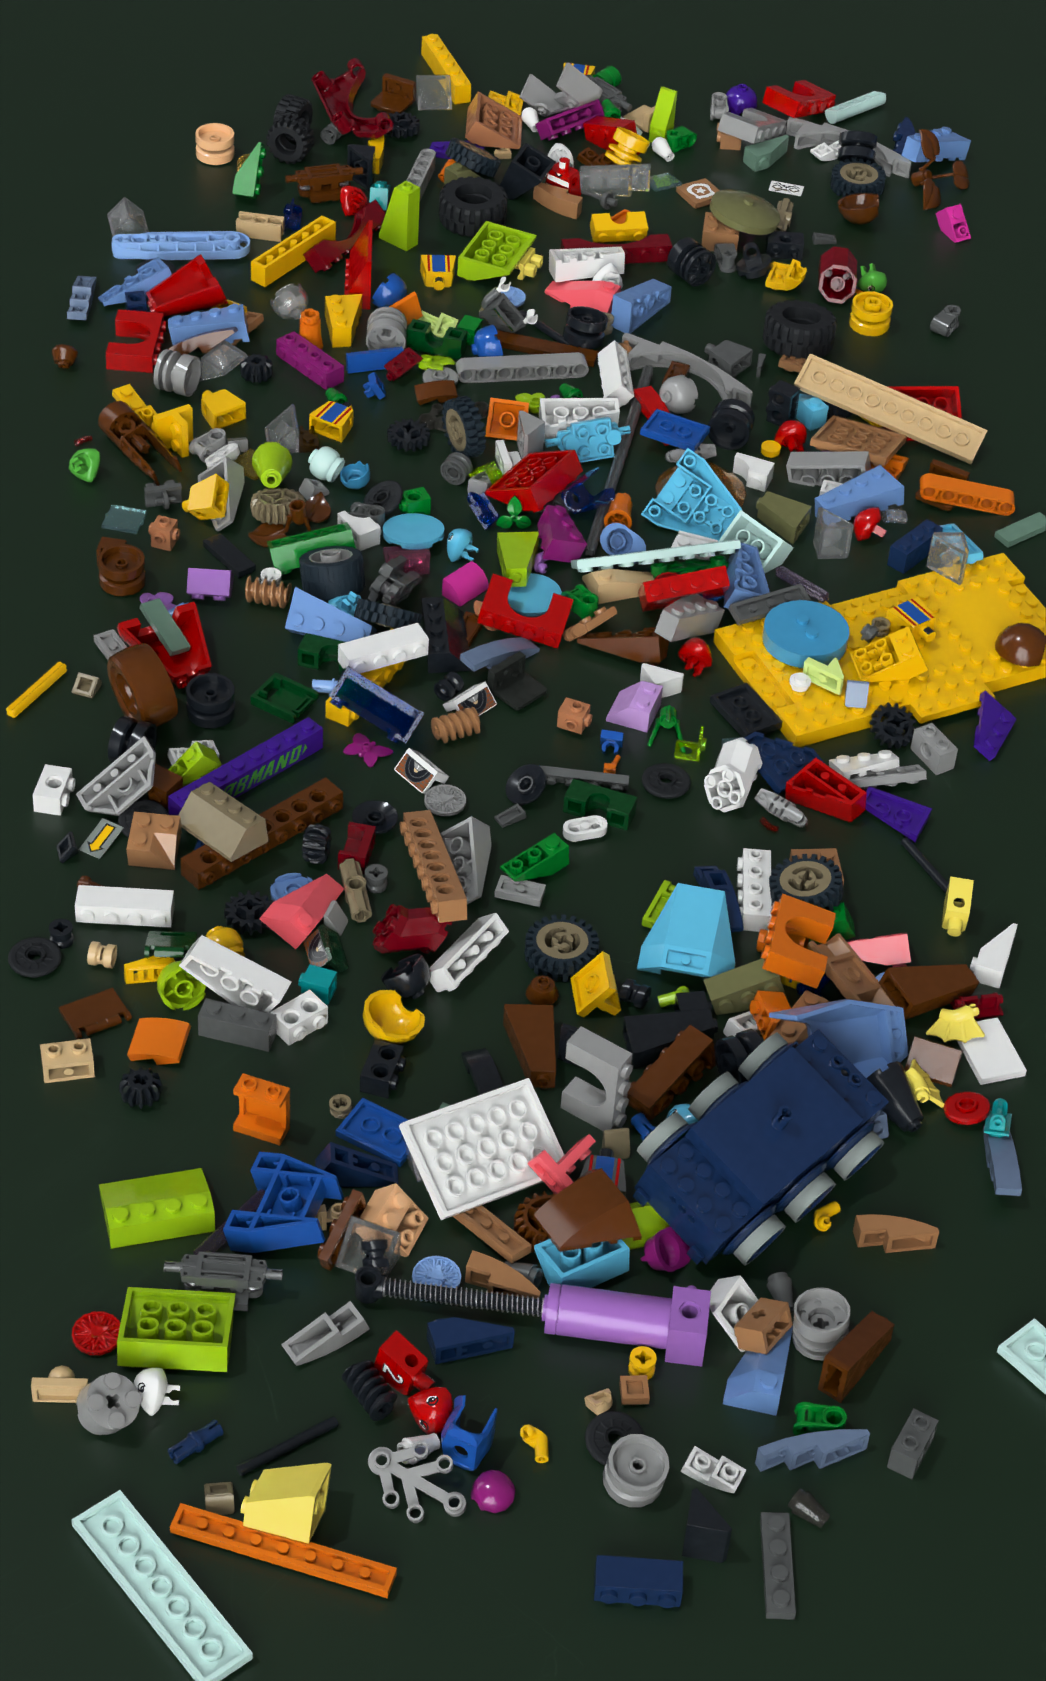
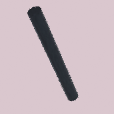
M523 309L519 312L526 318L527 312ZM538 319L535 324H532L558 343L572 345L566 342L562 335Z
M907 837L901 841L902 846L946 894L949 883ZM956 898L954 901L958 902L960 898Z
M332 1416L237 1465L236 1468L239 1475L243 1476L338 1427L337 1419Z

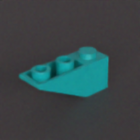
M376 181L370 187L369 203L376 199L381 208L387 211L391 185H387V181Z

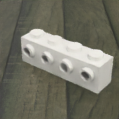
M614 340L597 354L602 380L601 387L604 394L603 398H618L620 408L634 397L627 351Z
M418 623L338 644V662L348 677L426 656L428 655L429 638Z
M743 848L742 857L737 859V871H741V874L738 873L737 887L741 888L737 892L738 904H741L739 908L744 926L743 931L760 932L761 929L769 930L767 925L771 917L770 911L772 908L769 887L771 850Z
M78 885L75 901L76 922L154 927L172 926L174 890Z
M497 913L478 918L429 968L431 976L429 981L437 992L445 990L450 992L456 989L460 982L473 972L474 967L483 961L493 948L500 944L509 930Z

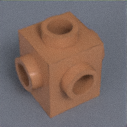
M158 515L155 521L151 522L148 533L151 535V547L167 551L172 550L180 536L177 519Z
M566 697L558 710L557 727L582 734L585 727H589L592 722L593 715L590 714L591 705Z

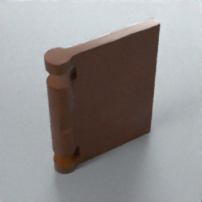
M113 988L59 1007V1012L76 1039L82 1038L81 1030H84L85 1034L89 1036L121 1024L120 1016L124 1015L126 1021L132 1020L130 1011L127 1010Z

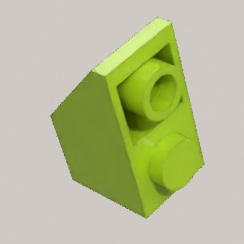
M195 741L168 770L183 777V786H186L219 768L222 764L213 749Z

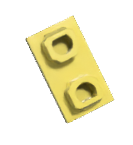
M530 247L515 267V269L520 270V274L517 276L518 280H523L525 276L534 278L537 268L542 267L543 256L535 254V248Z

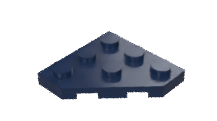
M756 731L744 737L747 740L746 742L758 747L762 760V766L758 772L778 795L786 791V782L813 759L817 758L824 763L816 751L809 747L802 749L793 746L792 742L779 738L775 740L764 737L763 733Z

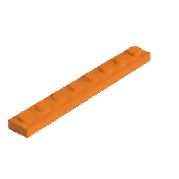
M180 1503L170 1525V1533L388 1598L397 1575L396 1567L309 1542L308 1544L243 1526L242 1521Z

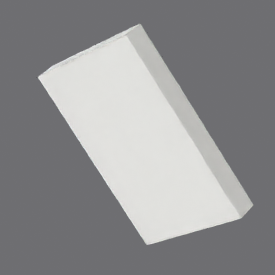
M998 1017L976 1021L985 1034L983 1038H972L966 1043L957 1040L961 1050H964L963 1053L980 1085L1026 1075L1027 1070Z

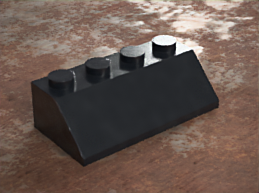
M444 597L422 598L423 631L429 638L428 655H426L428 673L471 671L469 667L460 661L461 653L469 650L466 639L467 632L464 612Z

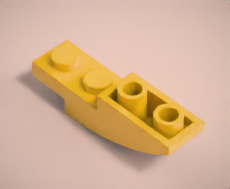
M130 384L113 389L112 396L115 400L126 402L154 431L153 415L157 413L151 405L146 406Z

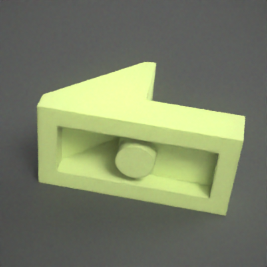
M808 657L804 661L803 673L811 678L812 683L840 695L844 675L837 658L835 657L827 666Z

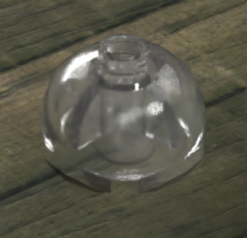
M299 283L298 286L289 284L282 287L275 293L276 298L274 301L272 298L270 300V306L273 311L284 320L300 319L301 312L307 309L309 303L308 295Z

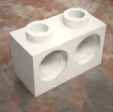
M311 990L271 1011L272 1014H276L277 1035L288 1045L302 1040L306 1035L321 1029L328 1023V1006Z

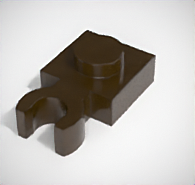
M300 426L298 434L299 453L313 452L314 449L319 450L318 434H314V426H311L310 430H304L303 426Z

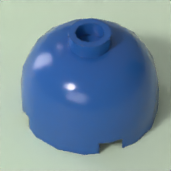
M396 273L390 274L387 277L389 281L386 283L382 282L375 291L372 303L378 308L389 307L407 296V286Z
M494 325L485 326L476 332L474 344H471L473 355L478 357L503 356L501 342L495 336L498 333Z

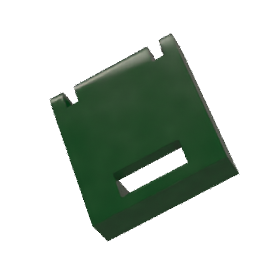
M276 672L250 696L251 705L290 723H294L319 698L317 691ZM273 688L278 690L274 695H272L268 699L269 691H271Z
M149 931L144 949V957L150 958L151 951L154 949V957L184 958V952H188L190 947L196 942L197 932Z

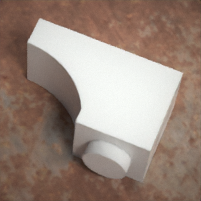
M737 452L734 458L733 473L742 476L746 480V487L765 492L773 479L775 463Z
M346 511L338 513V524L345 522L349 524L356 549L362 551L380 544L381 528L370 517L359 518L348 514Z

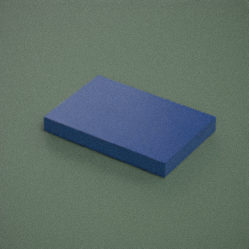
M659 409L654 411L640 429V435L684 450L689 448L693 452L697 450L710 432V426Z
M365 1098L358 1102L336 1129L337 1137L377 1157L396 1163L400 1168L411 1155L399 1128V1125L402 1122L408 1121V1119Z

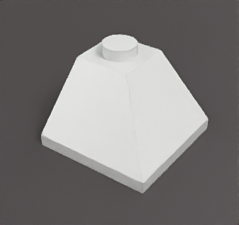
M741 1275L718 1279L710 1290V1310L737 1348L738 1343L734 1334V1326L758 1301Z

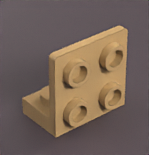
M643 105L624 115L623 118L635 120L636 126L648 133L655 106L650 108Z

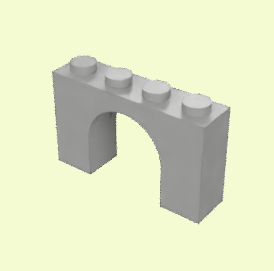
M746 108L743 110L742 116L731 112L722 113L718 131L755 144L783 136L786 132L785 125L787 120L754 108Z
M581 1026L567 1041L565 1058L594 1074L602 1083L605 1091L575 1077L562 1091L560 1108L602 1131L621 1128L627 1119L625 1110L629 1102L627 1094L631 1086L629 1077L633 1070V1065H631L632 1053Z

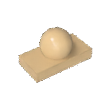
M56 1366L50 1371L48 1378L32 1377L31 1390L33 1402L76 1403L80 1391L88 1384V1379L75 1378L74 1372L67 1366Z

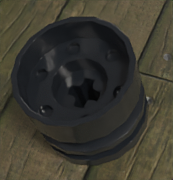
M686 237L678 241L670 250L667 265L672 272L691 286H699L705 283L713 274L716 267V257L693 238Z

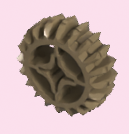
M278 487L265 488L263 491L259 490L251 498L250 509L252 516L258 521L261 520L262 523L267 522L269 525H285L287 523V515L290 514L289 504L294 500H303L305 502L304 496L300 492H295L294 489L289 490L288 488Z

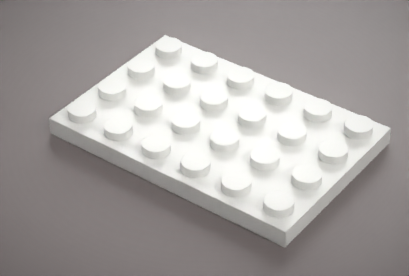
M529 1078L413 1118L399 1125L440 1220L542 1183V1179L527 1163L543 1150H546L556 1163L564 1156L563 1150Z

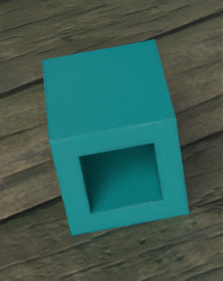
M310 964L306 972L301 973L298 981V986L301 987V994L311 990L322 1002L328 1005L337 989V972Z

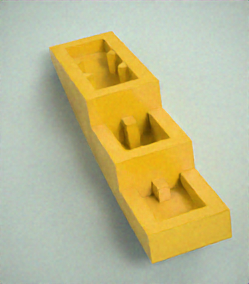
M384 135L378 139L371 138V140H368V146H375V174L380 173L383 165Z

